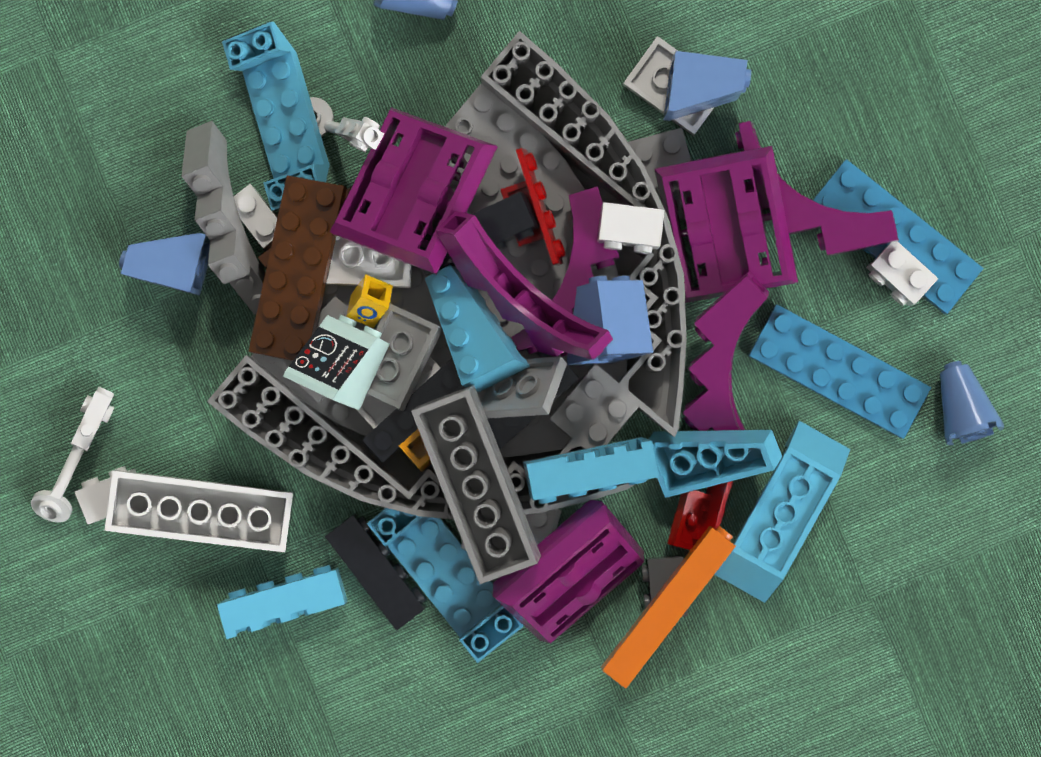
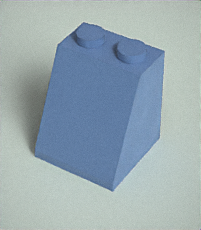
M675 51L670 63L663 120L671 121L736 101L741 93H745L746 87L749 88L751 69H747L748 60Z
M196 233L128 245L127 251L122 252L119 260V268H122L121 274L200 296L208 268L210 239L206 234Z
M596 276L589 278L588 284L577 287L573 315L590 324L609 330L613 340L594 360L568 353L567 365L616 363L653 353L643 280H630V276H618L608 281L607 276Z

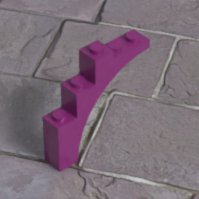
M751 121L738 123L740 131L735 132L738 148H744V151L761 148L753 123ZM761 164L752 165L759 203L762 204L763 211L769 210L770 206ZM778 174L789 235L821 228L822 233L817 234L821 251L826 250L828 256L899 241L892 210L859 213L823 206L798 193ZM752 179L749 182H745L746 192L748 191V186L753 185Z
M598 186L568 195L573 217V247L569 267L552 301L573 314L572 310H574L577 287L588 284L589 278L594 277L591 267L596 265L597 270L615 265L614 259L619 258L617 250L603 248L604 243L597 242L601 206L603 204ZM525 329L511 337L517 346L518 352L526 349L528 354L538 352ZM563 352L560 355L561 357L567 356L568 353Z
M455 211L435 230L467 286L487 291L502 319L522 324L538 352L555 357L563 352L594 360L613 340L609 330L590 324L571 314L534 287L500 252L475 215Z
M750 271L702 312L694 322L697 334L705 342L710 340L712 344L699 354L688 368L691 371L689 374L693 381L699 386L704 385L706 387L685 406L683 411L685 422L693 430L707 431L711 427L714 429L713 431L745 430L737 412L732 390L731 371L734 350L748 320L769 295V291Z

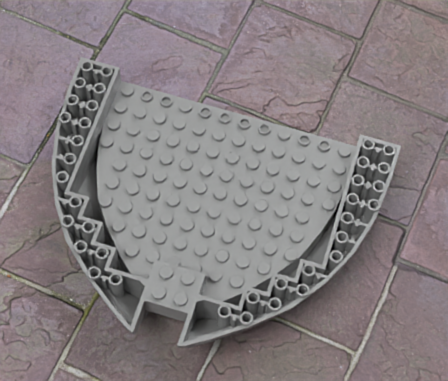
M520 31L482 74L481 84L445 125L449 129L498 147L466 212L468 214H473L503 200L500 189L525 181L516 149L524 148L528 153H533L538 167L534 171L537 182L541 181L547 194V198L543 199L546 210L552 211L556 222V227L552 229L556 240L560 239L564 246L565 256L562 257L564 264L559 266L552 264L544 239L519 247L515 238L506 242L507 248L500 252L519 273L551 300L562 284L569 267L573 247V217L568 195L598 186L602 202L665 210L644 164L611 117L559 64ZM465 153L464 158L468 163L471 155ZM450 161L448 166L454 167L455 164ZM459 167L457 172L461 173L462 176L464 169ZM452 180L450 186L455 192L459 182ZM665 211L661 246L658 250L653 249L652 254L634 252V247L622 245V250H617L619 258L614 259L615 265L601 270H597L596 265L591 267L594 277L607 276L608 281L618 276H630V280H643L653 353L616 363L567 365L579 379L553 402L549 415H538L500 449L525 515L559 509L587 502L590 499H598L627 490L633 485L628 483L617 485V488L607 491H599V489L587 490L586 495L569 498L568 494L556 496L557 501L539 504L538 500L530 498L523 462L606 445L637 409L673 437L677 434L683 397L687 342L684 273L670 221ZM434 217L432 226L436 230L440 219ZM422 227V231L418 229L416 234L421 235L425 227ZM412 265L411 288L393 287L390 303L441 327L425 278L429 275H425L423 269ZM326 285L321 310L334 296L339 298L348 307L350 296L357 286ZM478 289L490 311L500 321V325L507 336L512 337L524 329L522 324L502 319L487 291ZM379 322L372 329L376 330ZM443 330L430 355L440 367L444 366L452 358ZM527 349L519 352L525 359L555 357L541 352L528 354ZM255 353L252 356L246 355L207 401L247 435L303 474L362 502L421 517L454 519L432 464L421 472L401 449L397 450L388 460L382 462L362 440L373 428L355 408L324 397L317 403L296 382L283 377L285 372L274 363L277 359L275 357ZM567 356L562 357L567 362Z

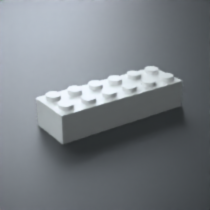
M113 470L104 531L285 552L293 493Z

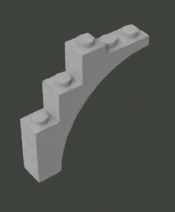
M209 121L187 130L181 176L197 196L195 221L210 239L209 267L223 284L229 282L253 314H257L265 272L248 241L236 207L229 178L227 140L214 122Z

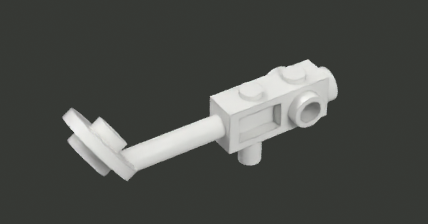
M310 97L314 113L317 114L316 120L321 137L329 132L350 142V145L360 151L366 152L367 148L376 150L384 133L379 131L380 125L367 117H363L362 121L343 117L340 123L334 122L333 111L329 104L320 98Z
M98 387L93 397L87 395L80 409L85 414L71 442L72 450L53 490L38 491L31 500L32 509L43 519L57 523L65 522L69 519L72 513V506L63 497V494L83 452L88 451L101 422L108 423L115 408L110 405L114 393Z

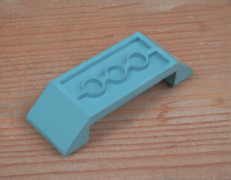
M269 22L224 40L222 44L230 70L242 71L273 175V179L263 182L271 211L280 209L287 175L326 182L329 161L297 52L274 22Z
M798 421L785 444L787 448L734 541L733 544L736 547L714 574L764 603L787 574L841 477L850 449L801 421Z
M385 508L367 523L384 546H388L460 637L459 641L477 663L524 626L492 596L493 583L491 581L479 584L467 551L461 548L462 544L441 518L421 517Z

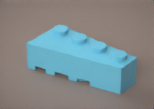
M449 265L439 270L437 275L432 274L425 278L462 386L469 387L474 385L476 391L481 392L530 367L526 359L516 349L517 346L511 337L507 336L501 327V323L496 315L490 311L478 289L468 287L457 268Z
M772 430L677 431L675 437L666 431L653 432L649 437V440H652L659 474L657 479L665 498L773 471L782 458Z
M643 437L523 462L530 498L538 500L539 504L557 501L556 496L568 494L569 498L586 495L587 490L599 489V491H607L617 488V485L640 484L646 482L647 479L659 477L652 440Z
M330 565L313 569L314 575L303 577L302 573H297L284 577L286 582L274 585L273 580L256 585L257 591L246 593L245 588L229 592V598L217 604L226 639L236 637L239 632L245 630L253 632L270 626L274 622L277 624L296 619L299 615L305 614L306 616L346 604L348 601L339 568L331 570Z

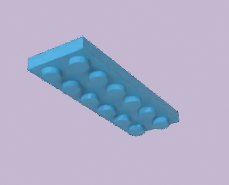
M847 159L844 160L813 199V201L823 206L846 212L873 213L892 210L899 238L898 242L938 278L922 297L944 314L949 313L984 269ZM889 243L864 248L863 250L876 259Z
M777 304L774 306L748 354L750 358L901 439L905 438L932 388Z

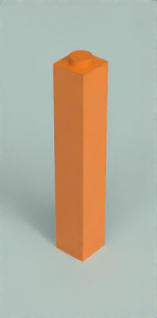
M711 526L707 528L602 664L601 669L625 689L629 686L736 547V545L730 542L733 538L730 533L721 526H718L716 530Z

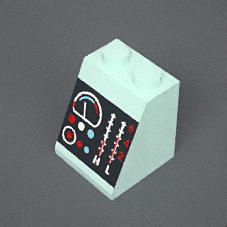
M327 315L286 369L283 377L327 398L360 410L390 343L380 339L381 332L365 326L363 331L355 328L357 322L348 317L340 315L337 320Z

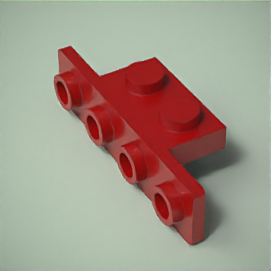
M524 148L516 149L525 181L500 190L503 199L519 192L527 194L540 225L539 228L533 230L534 236L520 242L517 241L518 246L523 247L544 239L552 264L555 266L564 264L562 257L565 256V250L561 240H556L552 229L556 227V222L552 211L546 210L543 199L547 198L543 183L541 181L537 182L534 173L538 169L535 157L532 152L528 153Z
M733 481L707 487L706 493L696 490L682 493L667 544L691 550L709 526L716 530L720 526L725 514V506Z

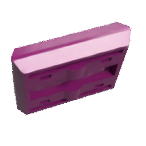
M391 107L379 130L384 135L376 150H369L330 233L437 275L447 250L432 226L434 217L440 219L438 228L455 211L467 212L498 147ZM399 136H400V137L402 138V140H401L399 146L397 147V146H395L394 144H396V142H397V140H398V138H399ZM465 153L471 155L468 163L464 158ZM450 161L455 164L454 167L448 166ZM459 167L464 169L462 176L461 173L457 172ZM452 180L459 182L455 192L450 186ZM366 203H368L370 206L366 214L361 213V211L364 210ZM422 227H425L421 235L416 234L418 229L422 231ZM426 234L432 236L430 242L424 239Z
M773 146L655 168L661 203L670 221L684 273L685 303L720 297L748 271L766 289L798 283ZM761 164L771 213L763 214L762 204L759 203L752 165ZM752 179L753 185H749L746 192L744 180ZM678 180L687 229L683 230L681 229L677 200L673 197L675 192L673 181ZM691 191L692 197H687V203L685 204L683 192ZM770 220L773 222L781 271L772 272L765 235V221ZM685 236L689 237L699 286L695 287L691 271L688 270L689 260L683 239ZM766 252L767 257L762 258L760 265L758 253ZM705 263L706 268L701 269L702 274L699 275L697 264Z
M590 499L537 545L541 554L537 564L498 578L493 583L492 596L537 639L552 643L644 563V550L602 501Z

